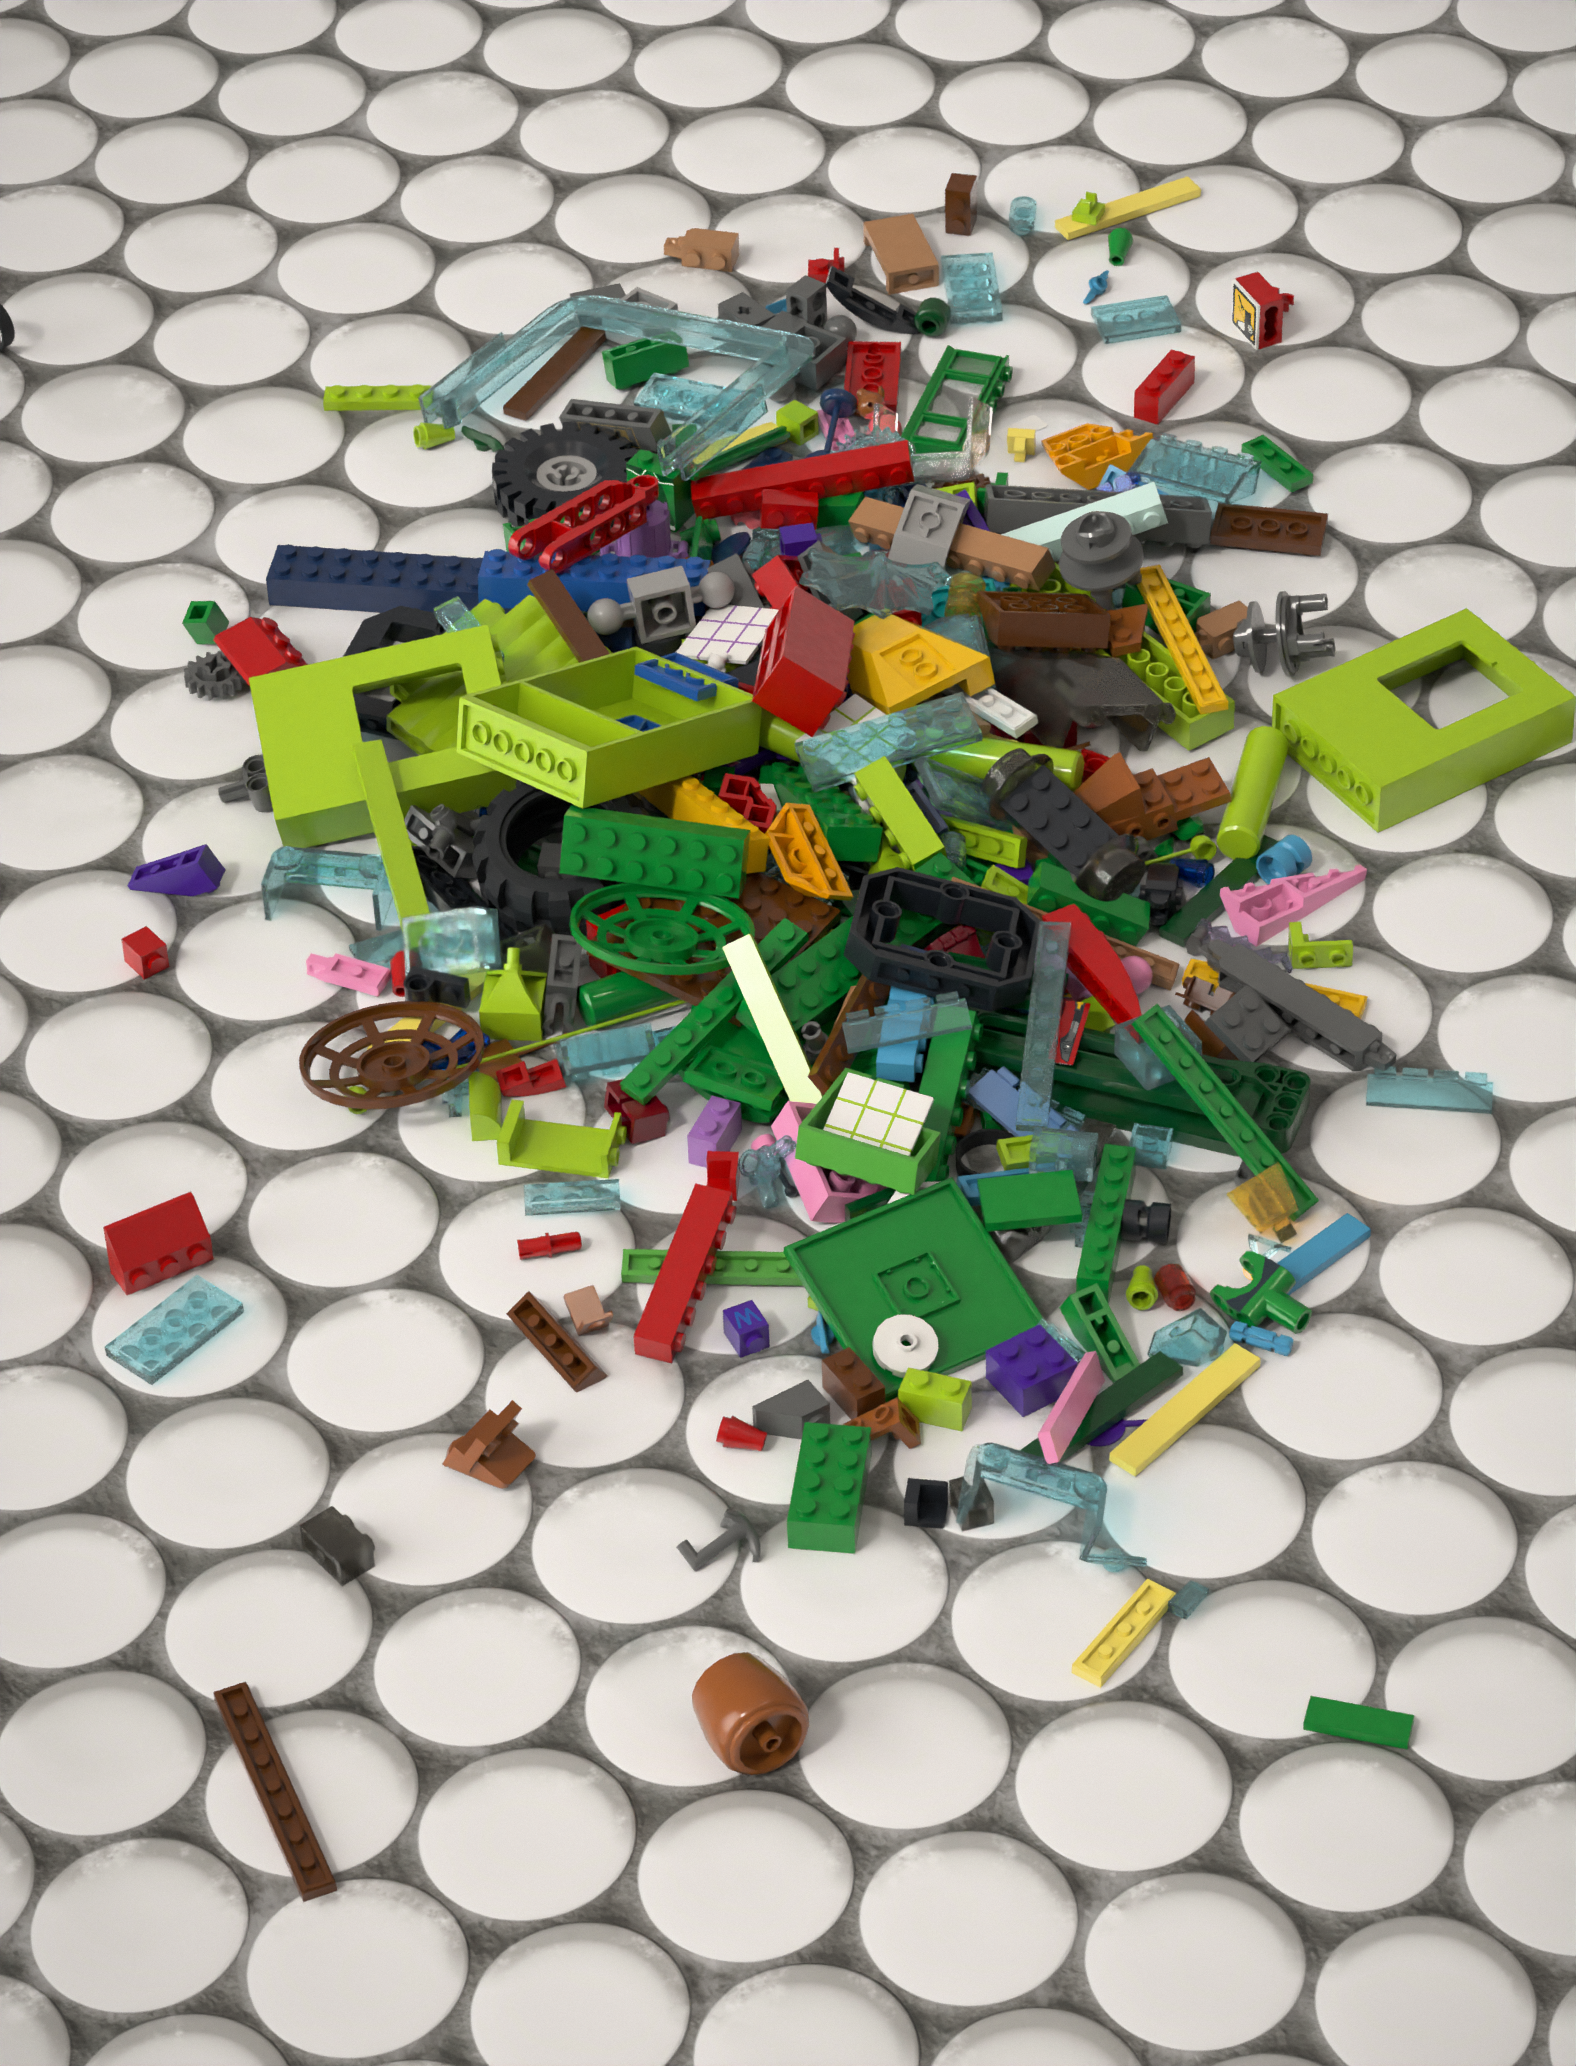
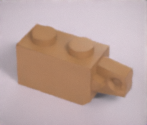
M692 228L687 230L685 236H679L678 238L667 237L664 243V255L681 259L682 266L732 272L739 257V233Z
M1240 600L1199 617L1197 620V628L1194 634L1204 654L1208 655L1212 660L1235 650L1233 633L1237 629V622L1247 618L1248 609Z

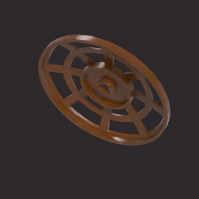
M398 1001L378 1004L345 1014L319 1029L307 1041L299 1057L300 1075L304 1085L311 1093L335 1105L356 1109L403 1107L437 1097L465 1081L482 1061L485 1051L484 1037L479 1024L470 1015L448 1005L424 1001ZM423 1017L417 1030L402 1029L379 1033L375 1025V1021L383 1019ZM435 1019L458 1026L466 1031L467 1034L452 1043L442 1035L429 1031ZM361 1025L367 1037L350 1044L340 1053L325 1047L327 1043L337 1036ZM411 1039L410 1041H392L387 1043L384 1042L387 1040ZM429 1041L440 1046L442 1049L429 1054V1051L422 1046V1043ZM473 1041L476 1046L475 1055L465 1067L457 1068V1051ZM372 1045V1048L365 1051L358 1059L351 1057L356 1052ZM316 1055L332 1061L329 1069L330 1080H311L310 1068ZM447 1056L449 1057V1064L446 1070H431L432 1063ZM344 1065L357 1069L358 1076L340 1079L339 1073ZM424 1079H437L419 1090L414 1087ZM363 1085L370 1090L363 1095L351 1091L347 1087ZM322 1088H335L345 1096L331 1093ZM401 1090L403 1093L396 1096L378 1097L382 1093H389L391 1091Z

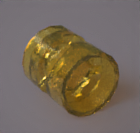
M965 572L958 573L950 579L944 615L952 624L968 627L976 625L980 621L981 610L976 594L977 591H986V583L980 576Z

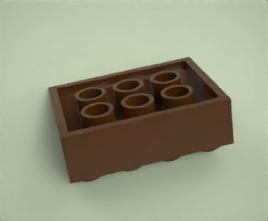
M977 591L976 597L988 637L999 649L1015 650V646H1020L1031 651H1042L1043 647H1053V650L1068 652L1070 648H1080L1084 652H1097L1098 648L1107 649L1111 615L1087 594Z

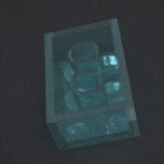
M470 907L402 918L405 976L408 975L412 966L457 976L501 970L497 909Z

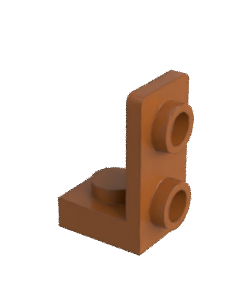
M898 1398L843 1424L871 1427V1441L891 1431L892 1435L897 1440L900 1439L909 1449L921 1444L919 1419Z

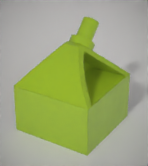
M508 948L507 964H504V970L486 971L479 1009L480 1028L484 1039L543 1040L544 1030L542 1028L547 973L523 971L522 964H519L520 948Z

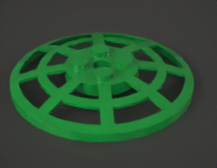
M632 883L607 886L585 895L577 901L572 908L570 916L571 934L576 942L592 955L626 969L661 975L702 974L727 968L730 964L722 948L726 946L724 936L740 929L743 936L752 934L755 938L754 924L749 915L738 905L726 898L717 895ZM637 898H666L682 900L685 903L680 912L667 909H642ZM623 899L629 908V911L617 913L605 920L590 912L592 909L603 904ZM700 905L722 914L730 919L732 923L717 928L708 921L692 914L696 907ZM583 918L598 926L597 941L588 940L579 930L580 921ZM635 919L626 929L616 926L621 922ZM687 923L701 928L706 933L698 934L696 930H694L691 926L687 925ZM609 932L623 938L624 944L608 943L606 939L607 933ZM711 940H714L716 943L715 951L698 949V944ZM618 952H630L639 958L636 960L629 959ZM691 957L706 958L693 964L685 962V960Z

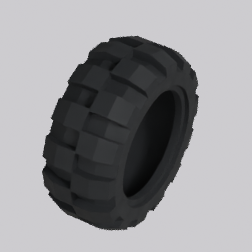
M517 780L514 790L508 792L503 789L490 802L487 808L488 815H482L473 838L475 850L472 858L481 895L489 909L500 916L502 922L524 936L529 931H533L534 937L539 941L552 942L553 934L573 936L570 930V916L572 908L577 901L597 889L625 882L582 876L567 879H545L531 875L518 867L517 864L521 856L532 844L545 836L563 831L564 815L570 806L574 804ZM634 793L589 806V808L649 816V813L642 808L641 800ZM624 899L609 902L592 909L590 912L598 916L624 905L626 902ZM583 918L580 921L579 930L587 938L586 919Z

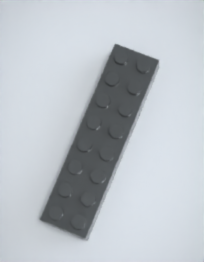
M986 484L983 518L990 532L1004 534L1123 492ZM1159 494L1168 523L1133 535L1141 544H1145L1146 541H1156L1157 544L1162 546L1185 543V546L1193 548L1201 547L1202 544L1209 545L1212 511L1207 497Z

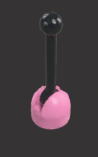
M770 1134L757 1137L751 1144L753 1153L760 1161H770L785 1187V1195L790 1198L794 1197L797 1194V1189L795 1186L790 1185L775 1159L779 1150L776 1140Z

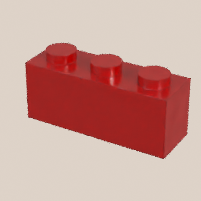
M1172 349L1134 391V418L1156 425L1164 419L1194 384L1195 356Z

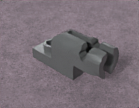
M552 935L542 1028L549 1034H552L557 1005L563 1006L562 1034L573 1032L582 947L573 936Z

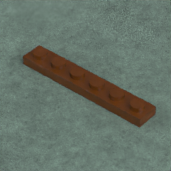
M862 974L807 1076L823 1095L845 1068L850 1069L890 993L891 986L869 981Z

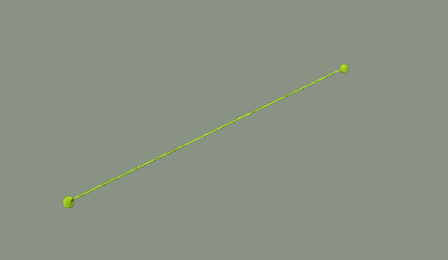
M1199 835L1192 839L1189 849L1109 872L1102 879L1188 853H1192L1200 862H1207L1215 856L1217 847L1208 836ZM681 999L483 1058L480 1064L687 1002ZM468 1063L459 1065L457 1068L465 1067ZM360 1086L349 1088L351 1091L363 1095L367 1092L365 1088ZM348 1108L354 1114H362L368 1110Z

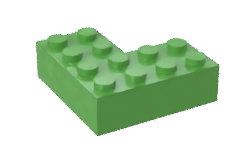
M845 1068L799 1125L795 1159L804 1161L811 1166H821L834 1170L841 1175L857 1177L870 1184H879L895 1189L900 1193L914 1195L937 1165L941 1132L922 1127L911 1155L907 1156L823 1130L848 1072L872 1079V1075ZM879 1077L876 1079V1081L904 1089L902 1084Z

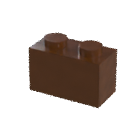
M951 173L945 188V233L971 236L977 220V176Z
M850 1347L821 1360L822 1387L850 1419H854L885 1404V1386Z

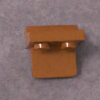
M512 1400L499 1415L489 1409L466 1435L454 1440L450 1444L442 1465L496 1488H508L536 1457L535 1452L512 1433L519 1425L515 1419L522 1408Z

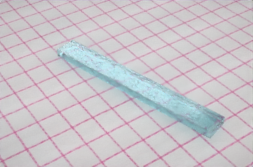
M1039 922L1015 1124L1016 1131L1048 1132L1071 934L1070 922Z

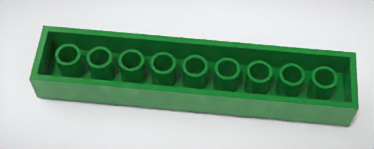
M941 852L915 870V872L950 881L952 877H956L977 885ZM902 909L896 938L894 941L886 944L900 947L901 943L923 950L958 924H946L936 919V917ZM853 916L771 975L800 1042L805 1039L801 1032L804 1024L814 1021L821 1027L839 1014L850 987L856 986L862 976V973L843 955ZM743 997L735 1018L764 1043L747 1002Z

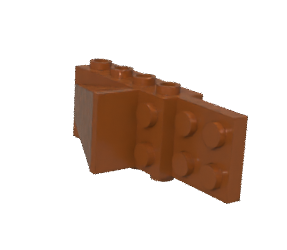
M1119 752L1114 754L1073 792L1123 839L1124 843L1136 836H1142L1148 841L1178 830L1176 821L1232 801L1230 792L1210 757L1160 775H1156L1153 768L1133 775L1122 754Z

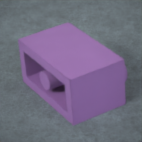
M711 1096L687 1135L688 1160L690 1164L707 1168V1151L731 1150L742 1131L741 1103Z

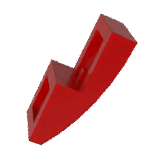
M557 1059L530 1069L527 1068L525 1061L495 1071L503 1096H531L566 1087Z

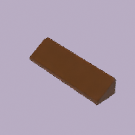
M530 1291L506 1313L576 1393L602 1381L608 1376L543 1302Z

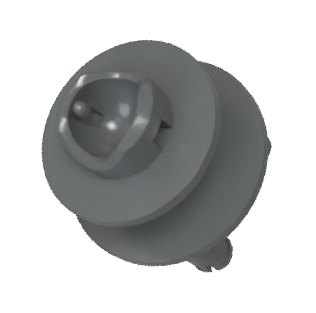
M1092 511L1076 518L1064 529L1061 535L1063 552L1059 559L1061 576L1069 585L1077 589L1090 591L1096 603L1103 609H1106V611L1115 610L1112 599L1113 588L1126 582L1129 585H1136L1142 581L1140 568L1144 561L1143 547L1139 540L1132 535L1129 522L1116 513Z
M1286 591L1279 592L1276 600V628L1265 629L1259 603L1251 601L1247 609V618L1237 622V629L1233 633L1234 649L1237 656L1250 657L1254 671L1262 673L1266 666L1267 643L1277 642L1281 666L1286 677H1293L1295 675V672L1299 670L1300 662L1310 661V658L1335 657L1334 638L1323 640L1325 639L1324 632L1304 635L1301 618L1304 612L1328 610L1327 594L1291 596Z

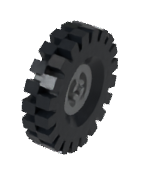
M563 422L562 431H557L554 424L550 423L540 426L541 435L531 428L520 433L521 441L514 437L504 444L505 450L499 449L495 455V462L492 463L495 505H497L503 518L508 517V523L517 527L524 524L527 525L530 519H537L603 481L618 480L626 483V463L637 453V450L632 448L631 442L626 437L618 438L617 432L605 428L599 433L597 425L585 423L581 431H577L576 422ZM603 495L599 499L598 506L603 500ZM615 518L613 519V521H612V523H611V525H610L611 527H613V525H614Z

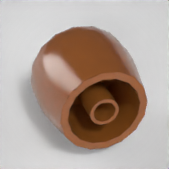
M743 1652L733 1653L721 1658L707 1668L695 1684L692 1693V1705L708 1744L728 1769L744 1775L765 1774L784 1765L794 1757L803 1745L809 1728L808 1707L790 1682L760 1656Z

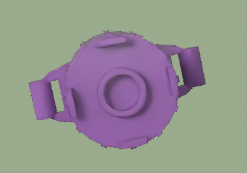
M656 500L646 507L647 522L618 538L615 543H610L601 548L600 555L615 551L617 556L631 557L633 555H644L651 558L672 556L681 559L689 557V545L686 541L671 540L670 516L667 502L663 504Z

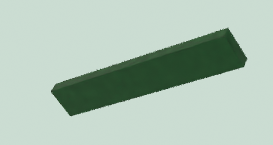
M1264 835L1257 855L1249 859L1236 857L1159 928V936L1181 947H1185L1187 940L1198 926L1207 927L1225 910L1219 895L1220 889L1223 887H1229L1230 891L1243 889L1246 883L1257 881L1260 878L1256 868L1258 856L1279 841Z
M1157 1352L1096 1396L1059 1462L1051 1464L1046 1462L1039 1437L1016 1453L1017 1461L1039 1478L1183 1376V1367L1163 1352Z

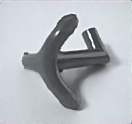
M732 1509L726 1510L724 1518L720 1523V1527L728 1530L699 1552H696L687 1539L676 1547L694 1571L736 1540H741L743 1537H746L748 1540L749 1551L753 1555V1562H758L761 1551L759 1536L746 1515Z

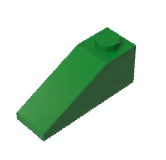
M1097 1283L1067 1297L1059 1307L1074 1337L1087 1352H1097L1101 1369L1112 1383H1115L1140 1365Z

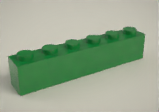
M939 1007L919 1094L934 1098L923 1127L941 1132L937 1165L924 1182H941L949 1178L950 1168L947 1162L949 1155L953 1156L956 1149L954 1133L956 1127L961 1126L963 1119L961 1103L962 1099H967L969 1094L970 1081L967 1078L969 1070H974L977 1054L974 1052L976 1042H981L983 1035V1024L979 1023L976 1011Z
M1111 1144L1104 1145L1076 1277V1292L1097 1283L1108 1304L1110 1302L1122 1243L1121 1230L1125 1200L1131 1199L1136 1175V1147Z

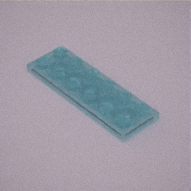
M959 692L794 744L795 751L814 792L850 782L851 779L855 778V772L883 756H886L891 766L895 768L983 741L980 727L963 692Z

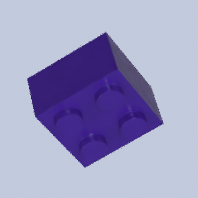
M1041 1324L986 1350V1379L1022 1417L1056 1402L1078 1366V1363Z

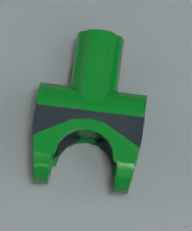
M1246 1251L1239 1259L1242 1267L1251 1274L1253 1279L1251 1283L1242 1288L1224 1287L1217 1284L1210 1291L1212 1300L1225 1314L1234 1321L1248 1324V1328L1252 1326L1258 1327L1266 1317H1269L1289 1331L1297 1334L1306 1328L1312 1316L1310 1308L1287 1295L1296 1284L1293 1275L1278 1263L1253 1251Z

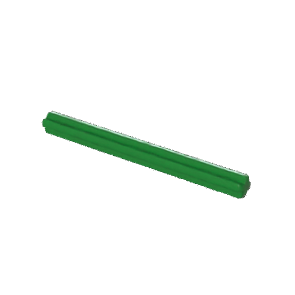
M785 426L777 427L692 464L686 473L690 476V480H699L785 442L786 439L790 438V432L787 431Z

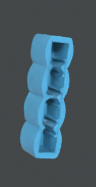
M891 986L877 1053V1078L914 1082L916 1074L922 1073L924 1055L920 1053L927 1050L928 1033H925V1030L930 1031L932 1012H929V1010L935 1009V997Z

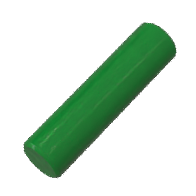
M623 971L578 986L576 998L580 1015L588 1027L680 1000V998Z

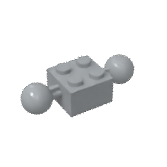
M678 566L628 578L627 585L630 602L619 605L616 601L609 598L599 599L590 606L587 620L596 633L610 635L620 629L624 620L633 619L641 644L692 632L696 627L693 604L703 602L712 608L724 607L733 599L735 587L728 575L715 571L706 574L701 579L699 586L690 588L683 567Z

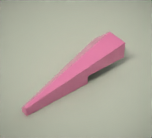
M1355 865L1353 871L1339 873V870L1336 868L1330 869L1328 875L1315 877L1312 872L1271 879L1268 885L1255 887L1253 882L1246 883L1243 889L1230 891L1229 887H1223L1220 889L1219 895L1235 932L1257 947L1288 928L1289 922L1299 921L1365 880L1367 869L1361 865Z

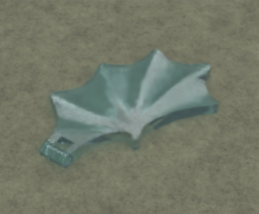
M811 548L807 555L811 561V569L808 572L802 573L799 583L814 588L826 595L832 607L837 611L847 608H862L881 619H885L893 612L903 609L930 615L933 610L932 592L941 586L949 585L952 577L938 562L905 564L888 559L883 551L872 557H850Z

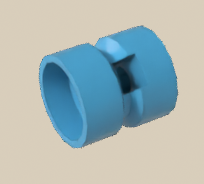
M1287 835L1258 856L1256 868L1262 880L1270 884L1271 879L1294 876L1303 872L1312 863V853L1303 839L1296 835Z

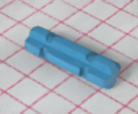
M1235 1321L1230 1329L1229 1337L1232 1340L1241 1343L1242 1340H1245L1246 1344L1267 1351L1275 1349V1353L1287 1356L1293 1348V1339L1289 1336L1281 1334L1278 1337L1275 1332L1255 1326L1248 1328V1324Z

